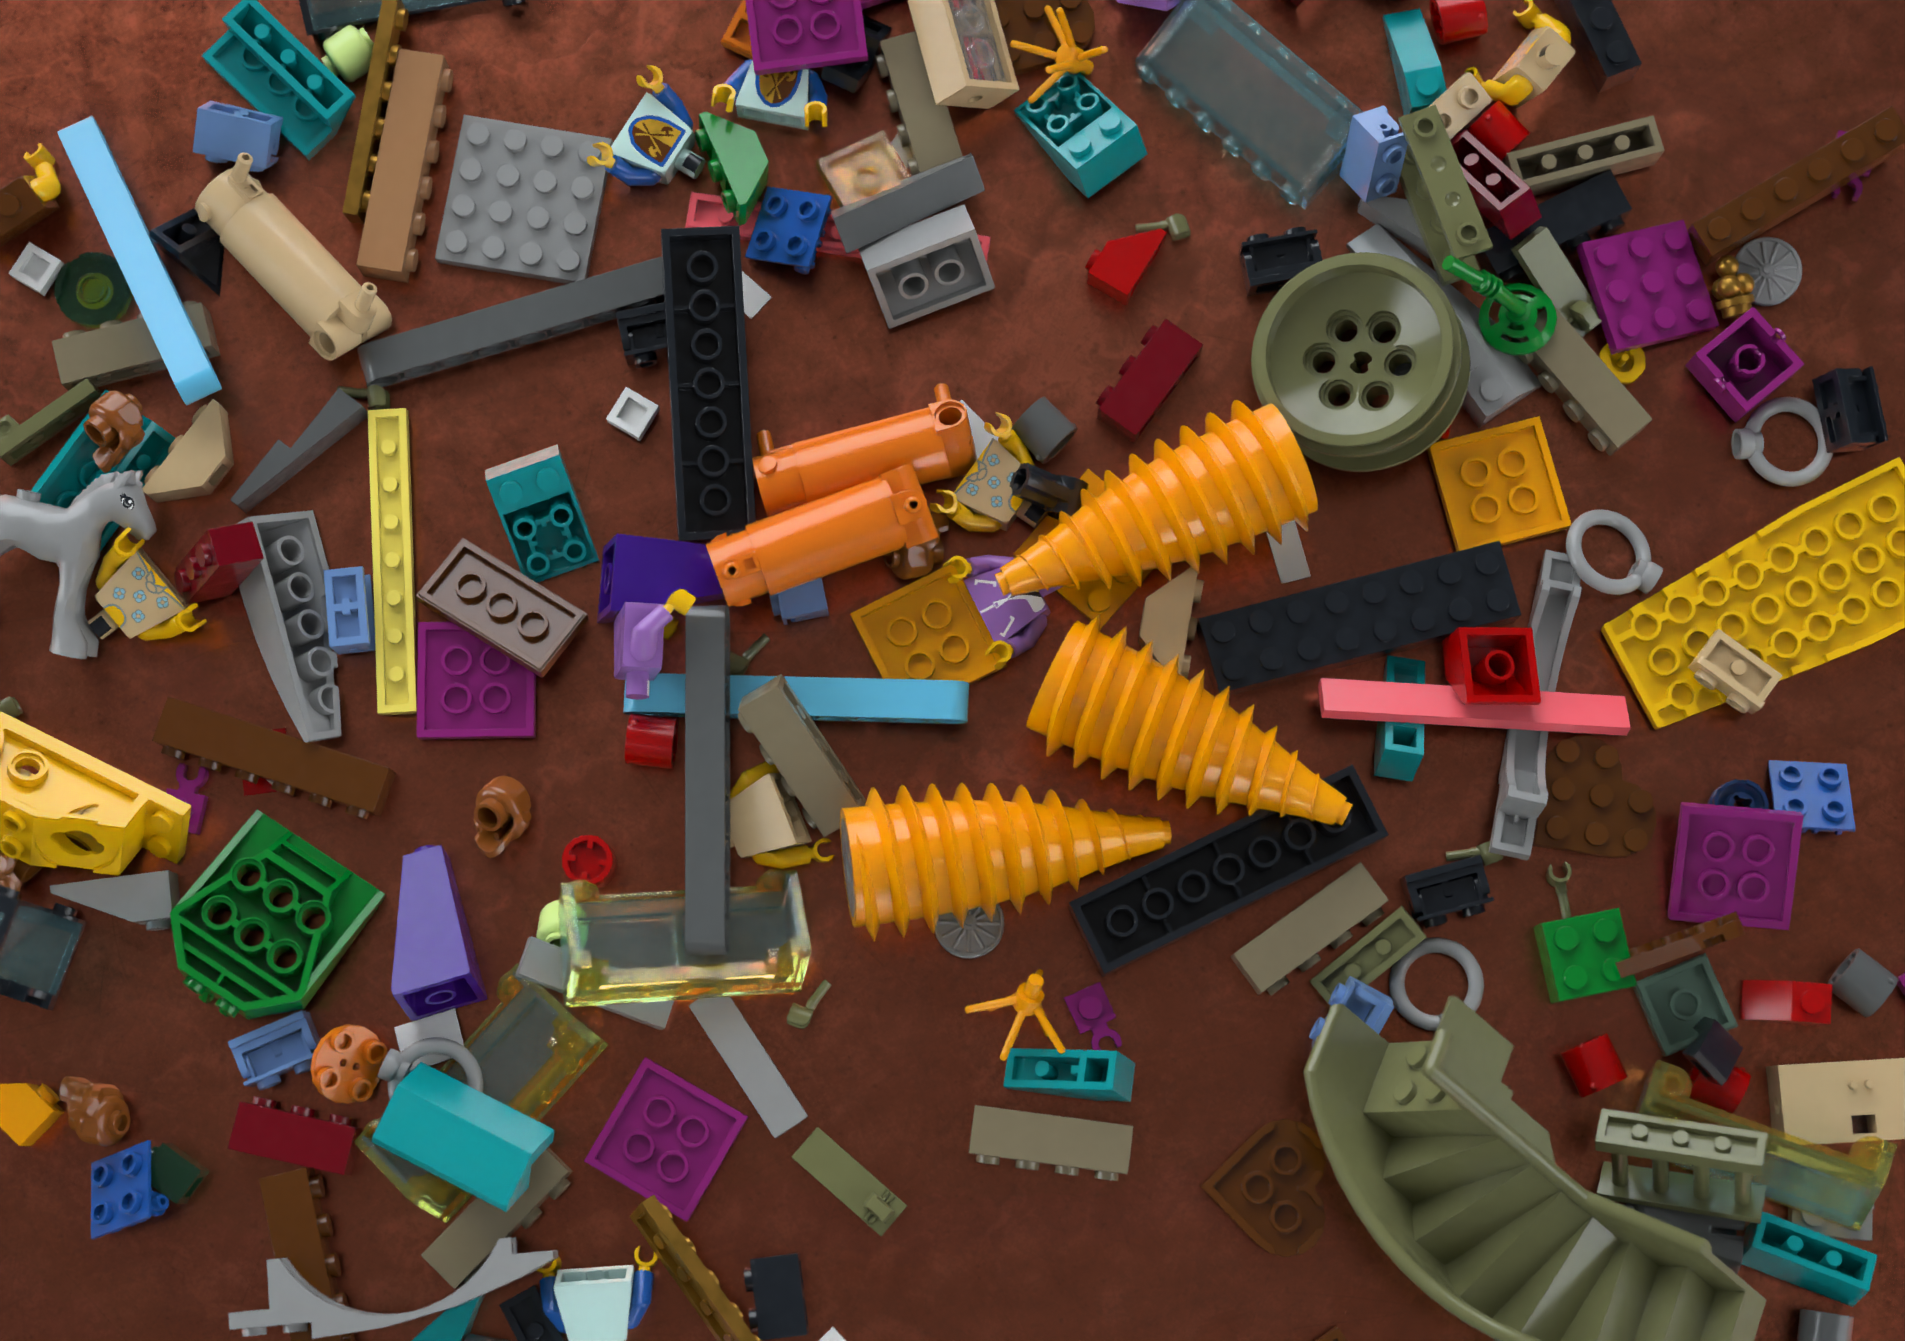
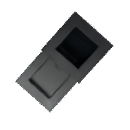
M864 14L863 22L869 61L825 66L820 77L852 93H855L869 77L876 63L875 56L880 55V41L888 39L892 27Z
M1703 1017L1693 1027L1699 1036L1682 1054L1709 1082L1722 1086L1727 1081L1743 1047L1716 1019Z

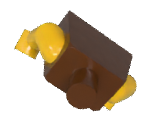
M41 143L38 144L39 148L34 154L30 155L28 152L24 154V159L33 167L36 176L22 175L0 189V248L61 208L55 200L61 191V185L53 167L55 158Z

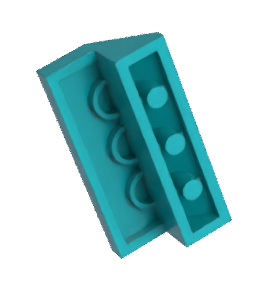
M241 0L222 18L228 31L202 57L256 111L283 117L280 134L309 161L337 134L356 96L257 0Z
M87 414L31 491L41 493L40 502L67 508L71 506L73 500L83 489H86L95 478L102 474L105 475L116 471L123 473L132 470H142L143 476L140 481L143 482L144 487L145 477L156 465L160 466L169 455L168 449L176 438L158 424L142 415V428L145 432L142 442L131 448L117 466L104 473L97 466L92 456L99 448V445L94 443L84 430L83 424L89 419V414ZM108 522L102 533L100 551L119 527V524L116 522Z
M420 1062L397 1085L372 1136V1143L507 1212L529 1188L531 1165L554 1141L555 1130Z

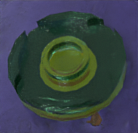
M86 252L78 255V258L72 262L68 261L61 268L55 280L54 295L61 311L72 322L85 328H100V325L104 322L118 320L126 313L132 301V292L117 260L102 252Z

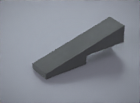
M972 153L900 180L901 184L830 211L846 254L985 191Z
M338 388L294 445L290 448L278 439L230 500L243 512L248 513L368 417V412L361 404Z

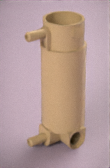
M240 153L234 168L218 175L200 193L195 203V210L198 213L199 219L202 222H206L220 236L221 244L311 337L309 344L324 359L334 360L359 346L360 343L368 341L391 327V313L385 303L376 295L377 287L370 282H366L361 286L274 194L267 193L262 188L261 183L248 174L253 162V157L250 154Z

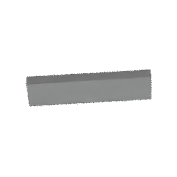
M532 936L527 939L515 976L658 1030L665 1029L677 993L669 988Z
M722 984L689 1005L775 1139L809 1117Z

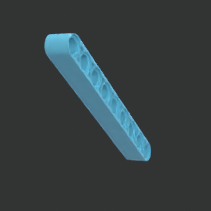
M90 116L57 131L182 400L187 406L221 390L222 386L161 256L149 236L150 233L94 117Z
M658 673L656 678L650 681L649 698L641 700L626 698L625 680L623 714L685 717V674ZM730 675V718L738 719V707L743 696L777 676ZM784 676L814 721L968 723V682L956 680Z

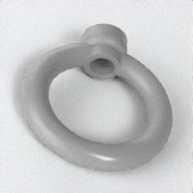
M1778 397L1761 404L1752 413L1745 428L1733 431L1731 439L1732 453L1735 459H1748L1755 471L1764 479L1786 487L1805 485L1817 479L1828 467L1833 453H1827L1818 408L1805 400L1795 397ZM1791 412L1804 417L1816 432L1818 439L1817 454L1814 460L1804 469L1793 472L1778 469L1763 455L1764 438L1760 431L1765 421L1777 413Z
M1605 509L1585 512L1574 520L1568 530L1566 551L1572 568L1586 584L1600 592L1622 595L1638 589L1647 594L1662 575L1663 568L1652 562L1650 547L1642 531L1630 519L1617 512ZM1594 525H1608L1620 531L1630 541L1635 552L1636 562L1629 570L1626 578H1606L1589 565L1582 551V537L1588 528Z
M1430 937L1425 938L1392 965L1389 975V990L1396 1009L1408 1022L1425 1030L1436 1031L1442 1014L1435 1016L1418 1010L1410 1002L1406 994L1405 977L1411 964L1419 957L1429 953H1442L1457 960L1464 968L1468 978V992L1463 1002L1474 1012L1479 1008L1483 998L1484 978L1478 961L1467 948L1450 939Z
M426 1038L409 1045L402 1052L391 1048L381 1065L378 1078L388 1082V1096L390 1100L397 1085L408 1075L413 1062L424 1055L438 1053L450 1056L456 1060L466 1074L467 1085L483 1093V1076L480 1066L472 1053L461 1044L446 1038Z

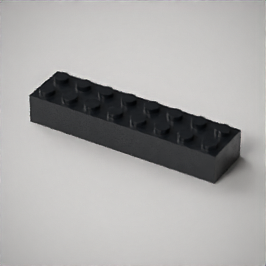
M739 226L661 229L678 541L693 543L710 542L717 535L727 533V536L746 530L745 525L756 522Z
M1496 541L1198 619L1196 630L1214 695L1216 696L1230 685V697L1442 642L1458 627H1500L1512 624L1521 616V611L1501 543Z
M1353 764L1322 779L1347 797L1345 801L1352 804L1342 826L1334 823L1332 826L1285 814L1281 818L1280 812L1260 809L1254 812L1251 817L1245 816L1069 902L1068 909L1102 977L1384 840L1389 834Z

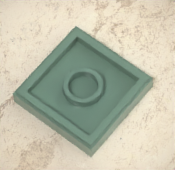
M1706 953L1636 981L1637 986L1632 987L1663 1057L1687 1048L1699 1036L1693 1027L1703 1017L1716 1019L1726 1031L1738 1026Z

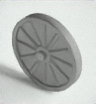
M1774 237L1754 239L1745 244L1735 257L1739 263L1737 274L1747 273L1755 281L1754 289L1750 293L1754 295L1755 302H1752L1753 304L1772 306L1782 303L1793 295L1802 278L1801 259L1796 250L1789 243Z
M997 904L991 923L982 907L970 909L967 912L963 929L953 913L940 915L935 927V935L941 946L949 953L960 958H978L992 951L1000 942L1004 932V915L1000 905Z

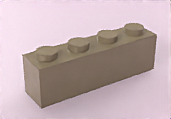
M916 31L880 41V55L875 56L880 77H888L891 89L886 91L890 110L892 113L898 111L902 124L896 125L902 148L906 146L910 148L913 158L907 160L910 175H916L963 157L948 107L946 105H936Z
M1654 115L1510 152L1506 154L1502 162L1531 188L1534 196L1579 185L1610 169L1613 175H1618L1653 166L1665 150Z
M182 302L208 358L220 356L211 314L202 302ZM141 313L134 320L127 322L120 320L107 321L102 323L99 329L88 332L84 330L69 331L62 335L63 338L52 341L60 381L68 391L86 378L96 387L167 369Z
M1555 307L1557 315L1556 328L1549 342L1533 353L1518 355V357L1524 364L1530 363L1539 374L1537 377L1541 385L1549 393L1555 392L1564 403L1563 409L1573 421H1580L1588 430V438L1598 450H1605L1611 456L1640 433L1653 419ZM1545 309L1538 314L1537 322L1534 326L1540 332L1543 331L1547 322ZM1527 337L1511 339V342L1514 343L1528 341Z
M782 674L742 697L738 707V719L748 733L753 732L761 743L759 748L762 756L769 765L775 764L782 774L781 782L785 790L791 797L796 796L804 807L802 809L803 815L813 829L818 828L823 837H826L840 828L841 808L865 806L867 800Z
M1360 862L1230 957L1257 995L1265 990L1270 995H1273L1290 982L1286 975L1292 970L1299 967L1302 973L1321 960L1317 953L1330 944L1335 950L1353 937L1349 931L1350 928L1360 921L1367 927L1385 914L1381 906L1389 900Z
M975 1105L969 1154H976L977 1163L999 1165L1000 1158L1016 1160L1015 1168L1039 1171L1040 1163L1055 1165V1173L1078 1176L1079 1168L1095 1170L1094 1178L1118 1181L1119 1174H1128L1134 1126Z
M547 1147L531 1165L529 1188L507 1212L476 1197L421 1256L454 1289L462 1287L482 1267L498 1239L511 1238L521 1225L528 1229L543 1213L539 1209L542 1203L549 1196L556 1200L569 1187L571 1182L567 1178L573 1171Z

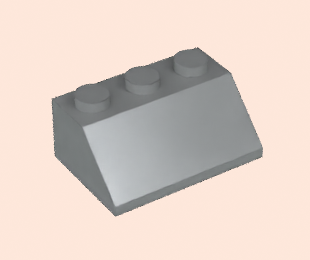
M964 204L906 226L858 248L889 329L995 288L976 230Z

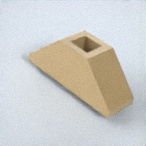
M214 399L208 405H203L197 410L192 418L193 425L184 436L179 435L171 443L167 458L160 466L156 465L145 477V486L142 488L143 492L156 503L211 495L234 465L228 412Z
M1192 567L1146 598L1138 637V644L1141 648L1153 639L1152 658L1162 665L1167 664L1179 654L1178 673L1185 678H1188L1191 656L1184 654L1186 641H1194L1197 618L1190 617L1193 602L1200 603L1204 580L1197 579L1198 573Z

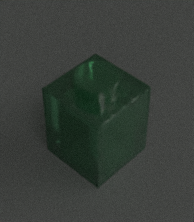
M162 1143L160 1147L155 1145L151 1149V1186L165 1194L166 1197L176 1204H187L210 1170L173 1143Z

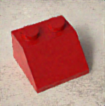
M1458 627L1442 641L1446 680L1464 705H1539L1541 703L1532 628Z

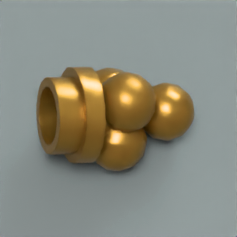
M1724 255L1720 257L1716 262L1715 270L1721 278L1717 279L1712 286V294L1716 299L1721 300L1715 303L1716 308L1721 310L1723 319L1743 315L1752 308L1751 303L1755 302L1754 295L1750 294L1754 289L1755 281L1747 273L1737 274L1739 263L1734 256Z

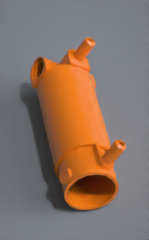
M940 383L934 387L937 402L928 404L929 407L802 440L791 445L775 449L771 433L767 430L758 432L756 439L760 456L753 457L752 460L767 517L878 478L880 474L913 463L920 485L967 474L976 462L977 454L966 407L961 402L951 398L947 384Z
M913 463L880 474L878 478L745 525L746 530L727 536V533L717 535L712 541L705 544L728 607L745 606L752 603V598L769 593L772 596L904 547L908 549L938 538L939 535Z

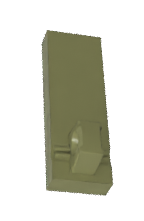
M1539 226L1511 249L1534 287L1542 290L1551 299L1554 306L1581 337L1585 336L1602 322L1590 294L1547 227Z
M86 378L21 425L9 414L1 418L0 458L10 466L18 462L89 412L90 405L102 395L99 389Z
M1401 906L1314 976L1310 982L1328 1003L1338 983L1345 985L1349 976H1352L1369 985L1427 938V935L1404 907Z
M819 1127L812 1132L792 1156L797 1163L880 1236L886 1232L907 1207L901 1199Z

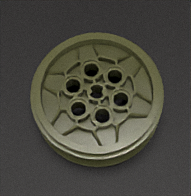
M1359 252L1337 255L1315 263L1290 279L1278 291L1265 309L1258 324L1253 341L1251 366L1255 389L1262 406L1270 403L1276 406L1290 427L1302 454L1317 463L1331 468L1353 472L1383 470L1411 460L1432 446L1446 432L1464 402L1469 385L1471 360L1469 345L1462 324L1444 291L1428 274L1413 264L1394 256ZM1347 330H1357V335L1354 339L1348 342L1341 341L1343 333ZM1384 332H1396L1390 342H1379V338ZM1335 361L1331 371L1323 374L1318 373L1322 363ZM1368 363L1369 370L1366 373L1360 374L1362 372L1360 366ZM1403 363L1412 364L1411 370L1404 376L1394 375L1395 369ZM1343 393L1350 394V399L1345 405L1334 406V401L1339 395ZM1377 396H1389L1388 402L1383 407H1372V402Z

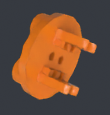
M346 1024L334 1028L321 1038L313 1052L310 1066L312 1082L321 1095L335 1103L350 1104L355 1101H367L380 1080L378 1073L388 1053L387 1047L378 1039L375 1033L363 1026Z

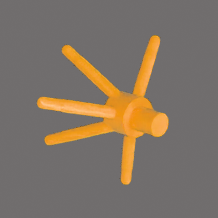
M1049 5L1044 7L1049 22L1061 44L1056 52L1016 40L1010 42V46L1050 58L1056 62V64L1046 67V73L1053 74L1028 98L1029 104H1033L1066 72L1070 74L1080 72L1084 75H1089L1093 71L1094 64L1088 59L1108 51L1107 46L1097 47L1088 51H1083L1077 47L1068 20L1061 7L1056 9L1058 19Z
M1037 969L1035 974H1031L1027 982L1020 984L1016 993L965 1007L966 1013H974L985 1010L991 1012L1008 1005H1013L1014 1009L1018 1012L1000 1054V1060L1002 1061L1008 1058L1025 1016H1032L1034 1014L1039 1020L1045 1036L1050 1038L1060 1054L1065 1053V1047L1047 1019L1041 1005L1044 999V993L1041 989L1044 983L1042 969Z

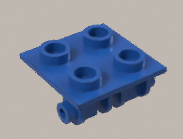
M767 187L745 257L795 266V271L809 274V270L815 267L816 248L822 246V241L819 238L825 236L824 228L828 216H831L830 211L832 209H830L833 197L830 195Z
M1768 760L1773 810L1801 812L1804 816L1802 833H1806L1807 829H1811L1813 834H1817L1818 831L1834 832L1836 835H1841L1843 831L1855 832L1847 764Z
M150 1140L91 1163V1239H96L109 1233H116L122 1228L145 1222L148 1218H151V1215L157 1217L165 1213L169 1206L167 1196L151 1191Z

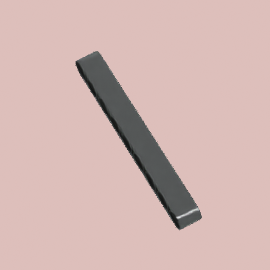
M662 256L363 344L357 349L366 385L367 387L371 385L389 386L617 319L616 312L663 303Z
M728 605L692 606L686 613L685 947L688 956L728 955L730 951V613Z

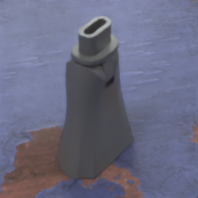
M1623 1202L1622 1205L1707 1239L1712 1246V1254L1738 1274L1743 1261L1744 1237L1736 1235L1738 1230H1744L1745 1221Z

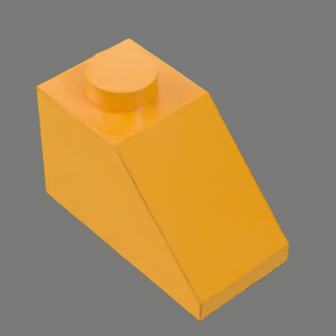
M29 1083L0 1084V1127L19 1146L31 1147L65 1111L57 1104L60 1100L59 1096L43 1083L40 1086Z

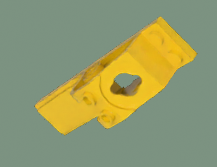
M0 711V850L6 856L13 859L17 858L33 866L57 868V865L92 869L93 873L120 876L142 847L149 850L153 855L165 858L175 864L181 860L186 851L191 805ZM32 766L38 770V773L33 774L21 767ZM68 837H71L79 841L90 851H86L80 848L79 846L74 844Z

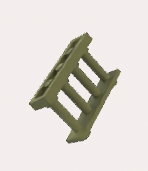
M1436 105L1401 116L1398 119L1408 144L1399 181L1442 286L1462 280L1443 269L1442 264L1447 256L1452 255L1480 271L1475 254L1493 248V245Z
M1602 1108L1595 1138V1151L1611 1153L1612 1162L1603 1161L1597 1195L1613 1201L1761 1224L1766 1186L1751 1184L1752 1174L1762 1176L1768 1133ZM1628 1156L1652 1159V1168L1628 1165ZM1669 1162L1693 1165V1175L1669 1171ZM1710 1168L1735 1172V1181L1711 1178Z

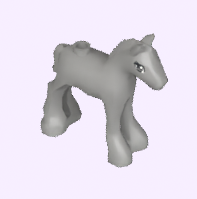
M132 470L123 473L116 471L100 475L86 489H83L73 500L71 506L67 508L40 502L41 493L24 489H17L16 496L0 495V557L17 547L40 560L57 563L59 567V587L54 607L52 639L49 649L54 654L76 659L98 656L99 640L86 619L85 601L89 581L100 557L103 530L108 522L114 521L124 529L131 528L132 530L129 533L137 540L142 538L149 540L157 531L142 489L143 482L140 481L143 476L142 470Z

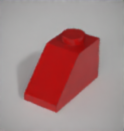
M1161 228L1109 240L1102 251L1096 248L1085 266V269L1089 270L1087 284L1126 306L1163 247L1167 232Z
M1741 980L1739 1020L1806 1026L1831 1024L1832 984L1801 981Z

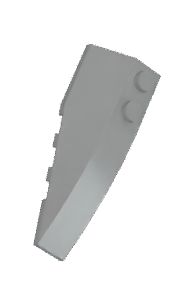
M1377 223L1347 243L1346 247L1351 253H1380L1405 260L1428 274L1444 291L1462 324L1469 345L1471 360L1470 379L1462 406L1478 428L1542 386L1529 366L1524 364L1518 356L1499 352L1486 342L1479 328L1480 309L1451 284L1442 286L1437 273ZM1489 317V323L1492 326L1496 322ZM1503 334L1501 336L1502 339L1510 342L1506 335Z
M309 510L247 517L237 524L253 521L264 559L239 585L264 662L285 708L304 742L338 738L342 736L339 687L334 685V669L338 667L337 653L329 647L323 570H329L314 512Z

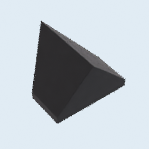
M195 208L150 231V238L162 252L220 296L224 246L220 242V236L206 222H202L199 219Z

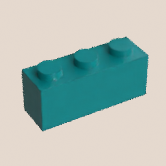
M1762 1212L1761 1224L1751 1222L1746 1227L1742 1265L1852 1307L1869 1292L1877 1259L1876 1254L1766 1212Z

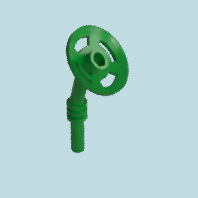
M1452 255L1444 259L1442 264L1444 270L1471 284L1472 290L1486 297L1479 312V328L1484 339L1491 347L1499 352L1518 356L1533 353L1549 342L1556 328L1557 315L1553 302L1542 290L1524 283H1512L1503 286L1502 279L1486 270L1478 271ZM1512 292H1525L1535 297L1531 298L1527 295L1513 294ZM1496 302L1501 305L1498 314L1499 322L1490 326L1489 311L1493 303ZM1545 308L1547 322L1543 331L1540 332L1534 327L1537 322V310ZM1504 334L1511 338L1527 337L1528 341L1514 343L1502 339L1501 336Z

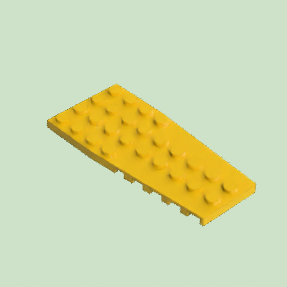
M1900 457L1795 508L1601 627L1607 643L1655 730L1727 702L1726 695L1716 688L1711 690L1701 685L1694 678L1696 673L1688 668L1718 628L1783 676L1779 681L1870 646L1905 628V465Z

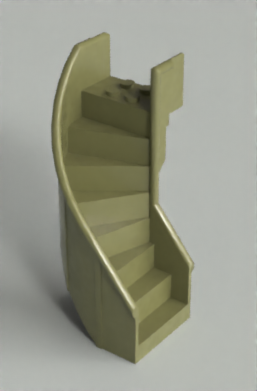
M1449 996L1433 1041L1389 1043L1345 1005L1333 1004L1330 1007L1321 1033L1315 1040L1303 1071L1310 1109L1322 1146L1336 1179L1353 1210L1373 1239L1396 1266L1431 1299L1460 1320L1487 1334L1494 1341H1754L1766 1299L1712 1254V1246L1707 1239L1587 1191L1555 1164L1549 1132L1511 1100L1513 1092L1501 1082L1514 1045L1457 996Z

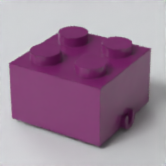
M1752 307L1700 349L1685 366L1736 423L1790 379L1804 363L1785 343L1786 336L1779 328L1773 329L1761 314ZM1775 333H1777L1781 339H1778Z

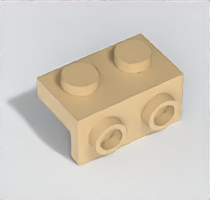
M1468 72L1463 74L1430 106L1436 105L1449 139H1452L1462 128L1470 127L1482 116L1481 111L1492 99L1473 74Z
M1719 628L1712 634L1688 667L1696 673L1694 678L1701 685L1711 690H1714V688L1718 689L1727 696L1726 701L1731 707L1741 713L1749 712L1750 714L1761 710L1765 704L1764 700L1783 676Z

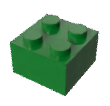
M1619 908L1545 922L1533 927L1551 1004L1637 986L1635 974L1621 978L1616 966L1617 962L1630 958Z

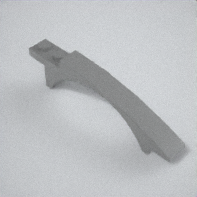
M1545 550L1528 623V628L1533 630L1540 691L1555 692L1564 650L1582 587H1580L1581 578L1572 568L1568 555L1551 550ZM1507 729L1498 778L1500 786L1489 852L1522 860H1528L1531 856L1536 820L1547 805L1549 794L1545 779L1549 731Z
M517 1237L498 1239L482 1267L457 1291L428 1307L412 1312L393 1314L366 1312L338 1303L310 1285L298 1273L288 1258L267 1260L269 1309L229 1313V1330L242 1329V1337L267 1334V1326L283 1325V1333L308 1331L307 1323L311 1322L312 1339L389 1327L460 1306L521 1279L557 1259L558 1250L518 1253Z

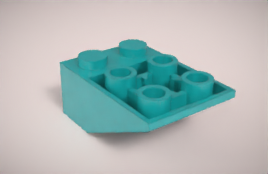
M1066 72L1033 104H1029L1026 100L1014 109L1016 116L1065 177L1087 198L1091 197L1148 154L1137 124L1080 72L1077 74Z
M558 444L485 470L487 486L523 575L537 583L599 561Z

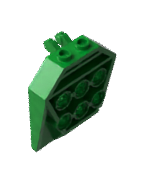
M257 809L170 912L177 966L185 977L182 983L198 994V998L206 1004L217 998L218 1000L215 1005L225 1017L231 1016L235 1018L239 1013L247 1019L304 1009L384 901L386 894ZM250 871L260 873V879L255 885L244 886L240 884L241 878L245 873ZM278 894H292L293 899L288 906L283 908L273 906V900ZM227 909L232 912L230 920L222 925L212 923V917L217 911ZM313 914H321L325 917V922L320 928L309 929L305 927L307 918ZM260 931L264 933V938L259 945L247 946L244 944V939L250 932ZM292 952L297 955V959L291 967L280 968L276 965L278 957L283 953Z

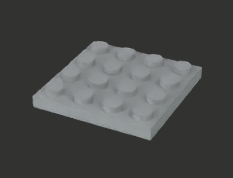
M464 115L435 255L437 263L565 284L588 278L608 172L605 170L604 165L598 167L590 166L587 163V156L592 155L601 160V151L594 148L592 144L605 142L612 146L613 140L611 138Z

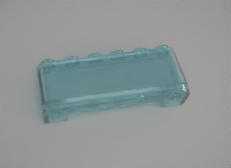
M1180 0L1135 59L1136 71L1144 81L1151 85L1156 83L1165 91V96L1171 104L1179 109L1184 107L1194 116L1193 120L1202 130L1208 133L1211 131L1222 139V145L1230 154L1236 157L1241 155L1251 164L1250 168L1256 176L1264 181L1269 179L1280 188V195L1292 205L1298 204L1304 210L1341 170L1342 161L1347 149V138L1352 116L1363 112L1231 0Z

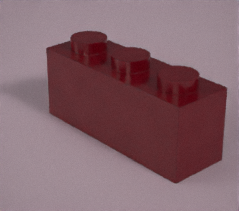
M1464 129L1450 139L1478 210L1510 240L1542 218L1531 188L1471 133Z
M1166 318L1159 328L1155 325L1150 327L1141 341V344L1145 347L1137 358L1132 354L1127 358L1118 372L1122 378L1114 388L1108 385L1096 401V404L1100 406L1097 419L1133 444H1135L1202 351V343Z
M253 521L208 529L177 565L174 572V581L177 590L183 593L186 604L230 596L264 559Z
M253 1096L252 1103L239 1101L227 1149L341 1175H352L363 1128L352 1126L354 1118L330 1113L329 1120L314 1117L315 1109L292 1105L290 1112L275 1109L277 1101Z

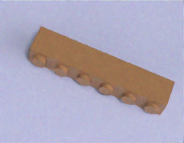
M399 48L356 263L363 276L408 283L410 271L415 272L417 268L418 249H415L417 235L422 236L426 219L425 213H422L424 199L429 200L432 192V177H429L431 163L436 164L439 156V141H436L438 127L443 128L446 120V105H443L445 92H450L453 84V70L449 68L444 55Z

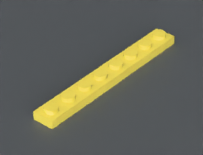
M406 408L368 410L377 712L380 716L417 713V638L409 412Z

